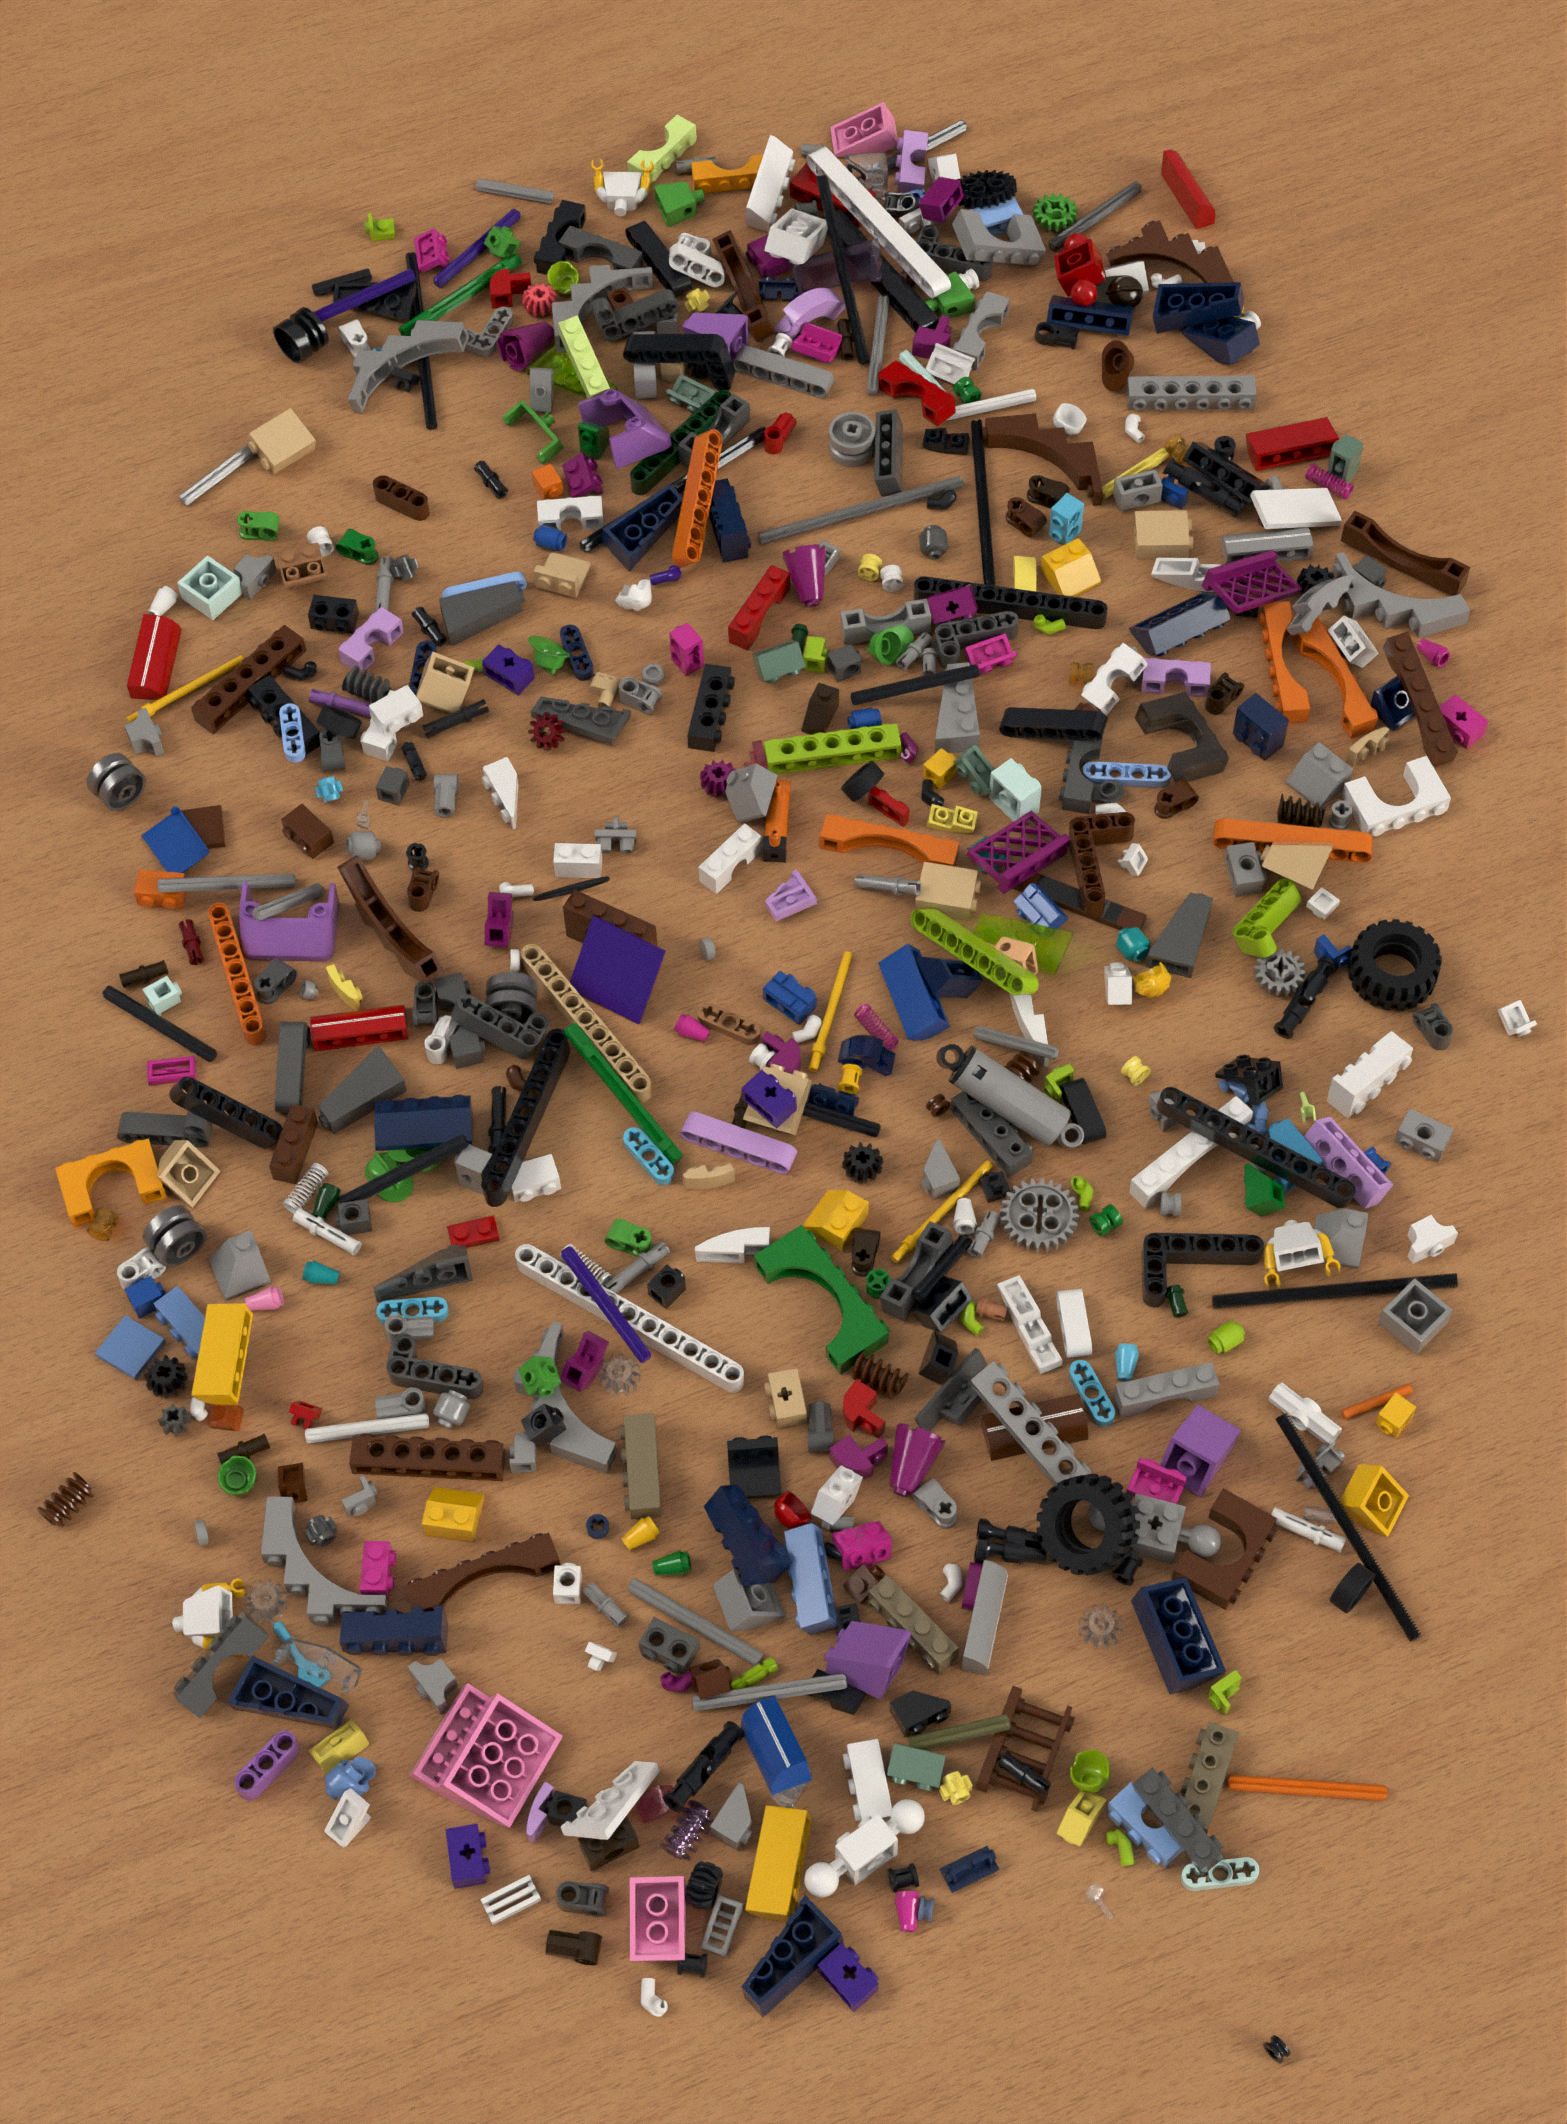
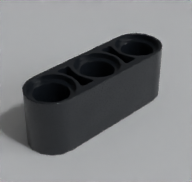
M1080 1078L1060 1084L1062 1099L1066 1108L1071 1112L1070 1118L1072 1123L1079 1125L1083 1129L1084 1139L1082 1144L1106 1138L1105 1125L1085 1079Z

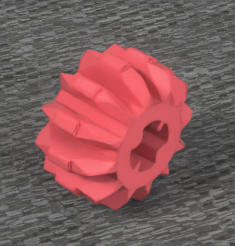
M536 283L534 287L528 286V289L524 291L522 300L523 307L528 315L533 314L535 318L538 315H542L544 318L545 314H552V302H557V294L552 286L547 287L545 283L542 285Z

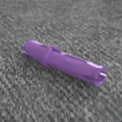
M312 689L310 692V703L323 706L329 705L345 712L371 718L370 703L342 697L335 692L328 693Z

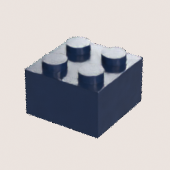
M1255 693L1237 707L1233 735L1239 742L1247 745L1255 755L1260 756L1263 760H1267L1284 746L1289 719Z

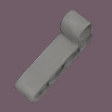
M654 331L633 332V334H654ZM634 363L636 399L657 398L656 363Z

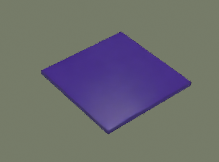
M594 915L570 983L581 996L640 1024L666 950Z

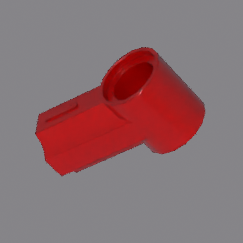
M787 412L780 414L773 425L765 429L764 449L767 453L778 454L782 451L783 443L797 424V420L792 414Z

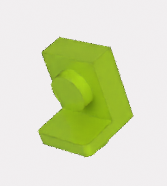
M367 213L368 221H364L366 234L370 233L371 242L396 239L393 218L373 220L372 213Z
M1236 1670L1212 1685L1208 1693V1700L1211 1706L1216 1711L1220 1710L1223 1715L1228 1713L1231 1706L1224 1696L1230 1698L1240 1689L1239 1685L1242 1677Z

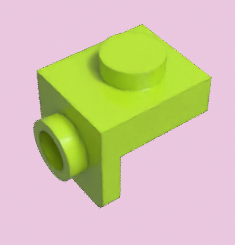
M1067 1064L1063 1067H1056L1050 1074L1045 1076L1043 1091L1058 1103H1061L1062 1096L1060 1084L1073 1081L1074 1069L1072 1066Z

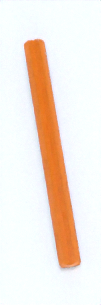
M1230 1774L1227 1779V1787L1232 1791L1384 1801L1387 1798V1787L1378 1784Z

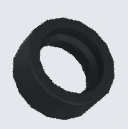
M329 705L322 707L316 721L329 731L351 739L356 738L362 724L361 720L355 716Z
M870 761L857 770L843 784L841 790L852 802H855L868 793L882 779L884 772L874 761Z
M1361 1563L1355 1564L1330 1597V1602L1344 1613L1350 1612L1372 1584L1375 1574Z

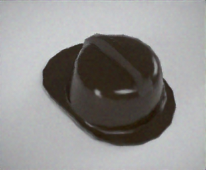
M1109 276L1096 285L1097 302L1136 307L1142 300V286L1132 276Z

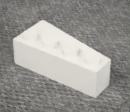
M1389 1032L1372 1046L1370 1054L1364 1052L1355 1063V1066L1349 1064L1344 1069L1342 1076L1337 1074L1332 1078L1326 1102L1347 1119L1354 1113L1359 1114L1364 1109L1365 1102L1370 1098L1372 1100L1375 1099L1385 1083L1389 1085L1395 1079L1400 1069L1405 1070L1410 1065L1413 1047L1394 1032Z

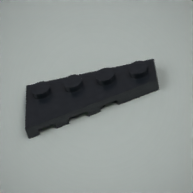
M379 282L335 283L333 302ZM415 282L407 283L352 309L408 322L413 316L416 284Z

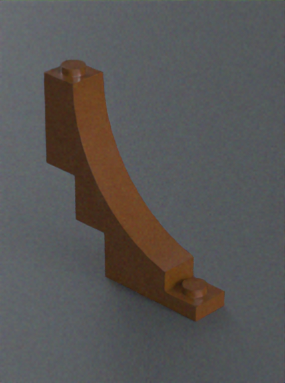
M1036 413L985 418V427H982L981 430L983 440H986L987 448L1015 449L1042 457L1060 468L1071 479L1078 490H1087L1088 498L1091 497L1093 506L1101 505L1103 490L1093 441L1067 444L1065 428L1039 430Z

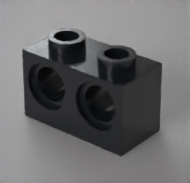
M313 595L308 613L310 628L318 631L326 630L353 634L359 615L356 599Z
M944 1276L927 1298L919 1301L912 1308V1311L923 1327L942 1333L973 1298L962 1281Z

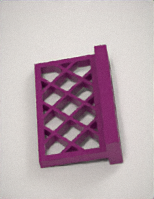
M1273 550L1208 569L1201 585L1206 591L1214 590L1236 614L1299 595L1302 592V588L1276 562L1278 555ZM1273 570L1277 575L1270 574V572ZM1253 577L1263 578V581L1255 579ZM1267 580H1270V581H1273V582L1278 583V585H1274V584L1268 583V582H1266V581H1267ZM1241 581L1247 583V586L1239 584L1237 582ZM1250 584H1251V585H1254V586L1261 587L1262 589L1259 590V589L1252 588V587H1250ZM1281 584L1289 586L1291 589L1281 587ZM1223 586L1229 587V588H1231V590L1229 591V590L1223 589L1222 587H1223ZM1234 589L1245 592V595L1234 592ZM1265 589L1274 591L1276 594L1265 592ZM1249 594L1258 596L1260 599L1249 597ZM1233 599L1242 601L1244 603L1238 605Z
M1030 811L969 849L967 856L998 882L997 889L1002 894H1005L1066 855L1071 838L1067 834L1060 836L1034 812ZM1031 820L1037 828L1025 827V823ZM1019 832L1021 833V838L1009 837V833ZM1025 833L1037 835V840L1025 839ZM1041 835L1049 836L1053 841H1041ZM1004 842L1005 848L993 847V843ZM1009 843L1021 845V850L1009 849ZM1025 845L1035 846L1037 851H1025ZM987 852L989 853V858L980 857L977 853ZM993 853L1005 855V860L993 859ZM1009 855L1019 856L1021 861H1009ZM993 865L1005 867V871L999 874L993 868Z

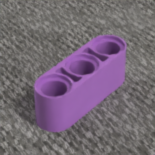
M285 1730L278 1732L235 1776L234 1784L243 1799H256L296 1759L300 1748L293 1733ZM283 1743H292L288 1750H280ZM267 1761L273 1762L271 1768L267 1770L261 1769L263 1763ZM246 1781H254V1785L250 1789L242 1788Z

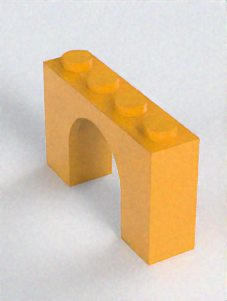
M149 1138L136 1140L132 1144L114 1147L107 1152L88 1155L84 1159L66 1162L59 1167H55L68 1216L73 1227L97 1220L91 1200V1189L100 1176L111 1171H123L135 1178L144 1205L167 1198L163 1182L157 1177L158 1165Z

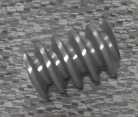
M354 666L348 672L342 684L343 691L355 694L359 698L363 697L364 700L371 703L387 696L392 688L389 687L390 681L388 679L382 682L381 676L375 678L372 672L367 675L365 669L359 672L358 666Z

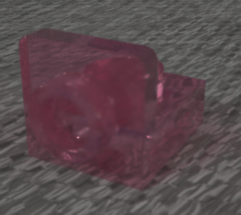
M761 740L752 742L753 751L749 752L751 761L745 762L744 767L758 764L767 769V760Z
M660 1785L642 1794L636 1805L643 1823H650L670 1812H675L663 1801V1796L673 1789L672 1785Z

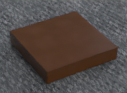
M221 805L181 810L208 849L226 847Z

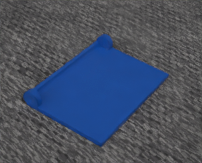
M174 806L170 810L172 814L144 833L142 837L167 872L184 873L206 857L210 851L179 807Z

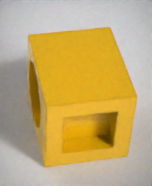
M941 748L923 764V778L932 780L934 782L933 785L940 790L958 773L956 765L953 763L956 757Z
M1395 1393L1378 1414L1375 1424L1384 1434L1397 1438L1413 1418L1416 1406Z

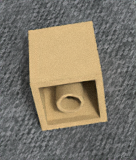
M1273 842L1271 847L1266 845L1260 860L1264 861L1262 867L1313 890L1334 844L1330 842Z
M771 1063L770 1068L763 1066L762 1070L765 1073L775 1076L779 1081V1085L785 1090L790 1089L797 1098V1111L777 1129L750 1105L746 1109L743 1120L796 1136L812 1080L807 1079V1074L794 1070L793 1074L784 1072L785 1067Z

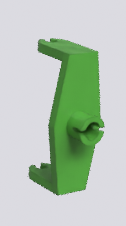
M522 399L505 413L502 420L506 425H512L525 413L533 419L552 441L537 455L538 461L544 464L564 449L560 440L549 429L555 423V420L548 412L540 418Z

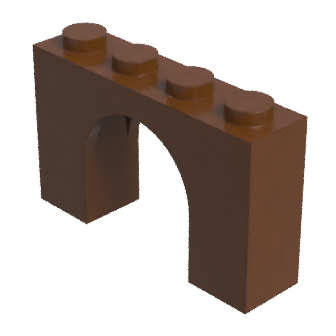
M574 889L563 906L566 935L580 943L584 942L591 919L595 915L658 947L655 925Z
M1223 1488L1212 1505L1208 1518L1231 1530L1240 1538L1244 1547V1555L1240 1560L1231 1565L1218 1566L1185 1550L1173 1570L1171 1579L1175 1580L1186 1577L1194 1593L1226 1610L1230 1603L1235 1604L1241 1594L1239 1590L1241 1583H1248L1254 1571L1251 1569L1253 1563L1261 1561L1266 1551L1263 1546L1266 1541L1272 1542L1278 1529L1275 1528L1276 1517Z

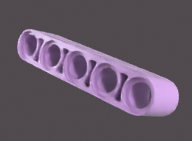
M698 1112L689 1113L680 1132V1136L690 1143L779 1174H788L797 1155V1150L790 1144Z

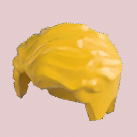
M1160 962V966H1155L1148 971L1136 975V977L1132 975L1136 993L1151 999L1160 996L1169 988L1172 976L1163 963Z

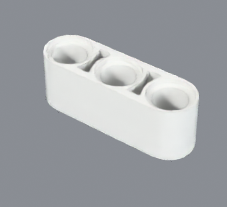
M676 243L672 245L669 252V264L673 269L711 287H719L723 284L725 267L720 261L684 244ZM680 255L682 258H676L675 256ZM694 264H700L701 266L696 267V266H693V265H694Z
M1082 1289L1056 1291L1057 1308L1066 1357L1092 1355V1342Z

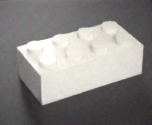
M791 208L770 227L764 251L769 252L775 258H787L789 262L796 265L804 264L824 245L828 230L827 222L825 219Z

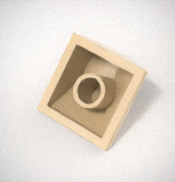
M174 1140L160 1158L157 1177L190 1208H193L220 1173V1170L188 1140Z

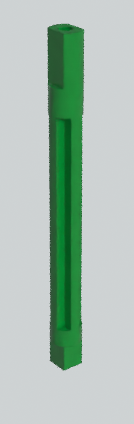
M512 254L508 258L501 260L400 326L398 330L401 336H411V331L414 329L417 320L437 321L490 286L492 276L498 271L509 268V273L513 271L514 268L522 264L519 255Z
M574 1023L567 1026L563 1031L565 1036L593 1068L652 1143L672 1165L680 1162L683 1157L681 1151L605 1060L578 1024Z

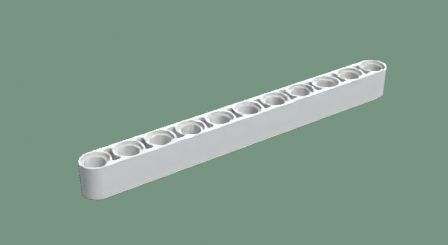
M827 147L807 155V164L816 176L824 174L828 176L831 192L930 298H934L951 289L948 276Z
M524 1244L517 1248L515 1258L517 1268L522 1274L611 1324L591 1296H583L587 1290L569 1266L532 1245ZM526 1257L532 1258L528 1262L522 1261ZM545 1269H552L550 1273L542 1272ZM567 1280L573 1281L569 1285L562 1284L564 1281ZM602 1286L624 1317L634 1316L632 1320L627 1321L644 1344L727 1392L736 1393L743 1388L744 1370L741 1365ZM648 1327H652L655 1329L652 1332L644 1331ZM668 1339H673L676 1341L673 1344L665 1343V1341ZM689 1351L696 1352L694 1356L686 1355ZM710 1363L717 1364L715 1368L707 1367ZM730 1375H736L739 1378H737L736 1380H729L727 1377Z

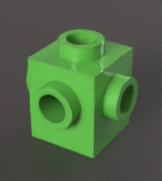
M493 226L484 244L490 248L489 252L494 256L508 258L516 253L521 241L513 235L514 232L506 226L502 228Z
M533 1356L518 1369L528 1395L546 1397L551 1395L554 1389L561 1384L551 1357Z

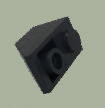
M933 1331L918 1374L941 1384L951 1375L957 1359L958 1349L956 1341Z
M912 1690L891 1701L890 1712L904 1737L921 1734L925 1731L926 1726L934 1722L939 1724L945 1721L949 1714H951V1703L949 1700Z

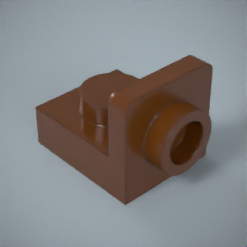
M303 1462L278 1467L280 1496L293 1497L294 1503L306 1502L308 1500Z

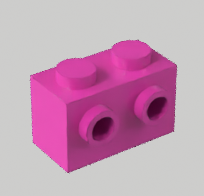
M364 1541L360 1581L361 1595H386L389 1601L390 1590L394 1589V1575H391L392 1566L396 1565V1550H392L390 1541Z

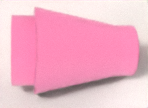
M270 1286L245 1298L246 1305L251 1311L278 1310L280 1306L284 1305L280 1287L274 1288Z

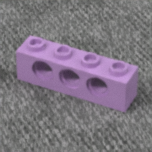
M1331 1117L1316 1120L1305 1134L1304 1138L1323 1160V1166L1353 1182L1356 1187L1354 1200L1364 1209L1378 1205L1393 1186L1389 1179Z

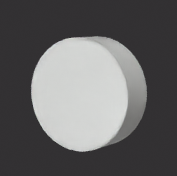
M511 949L510 972L520 971L519 949Z

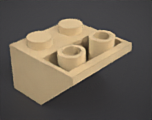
M432 652L425 663L416 697L421 703L451 714L458 711L468 690L474 667Z

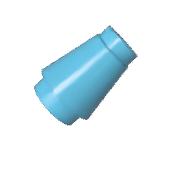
M1118 1344V1349L1115 1350L1117 1380L1122 1382L1132 1380L1140 1354L1136 1345Z

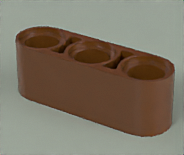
M380 475L373 480L375 499L380 504L417 521H422L429 517L428 498L424 493L385 475Z

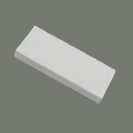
M1327 488L1254 490L1250 495L1265 529L1340 526L1342 522Z

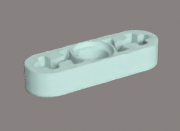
M1250 1857L1221 1860L1208 1871L1207 1878L1209 1882H1205L1206 1877H1200L1197 1883H1193L1191 1879L1186 1877L1189 1876L1191 1871H1194L1196 1876H1201V1873L1192 1863L1183 1869L1181 1883L1189 1891L1250 1885L1256 1881L1259 1875V1865ZM1243 1865H1247L1250 1870L1253 1869L1250 1877H1246V1874L1241 1872L1236 1873V1879H1232L1233 1870L1231 1866L1235 1867L1234 1872L1241 1871ZM1221 1867L1226 1870L1228 1877L1224 1881H1218L1213 1877L1212 1871L1215 1868Z

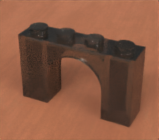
M1186 692L1140 704L1135 720L1144 734L1164 729H1176L1189 735L1196 745L1195 748L1172 754L1167 769L1175 782L1182 779L1190 782L1224 771L1229 760L1228 754L1222 748L1216 735L1211 731L1205 718L1201 716L1195 703Z

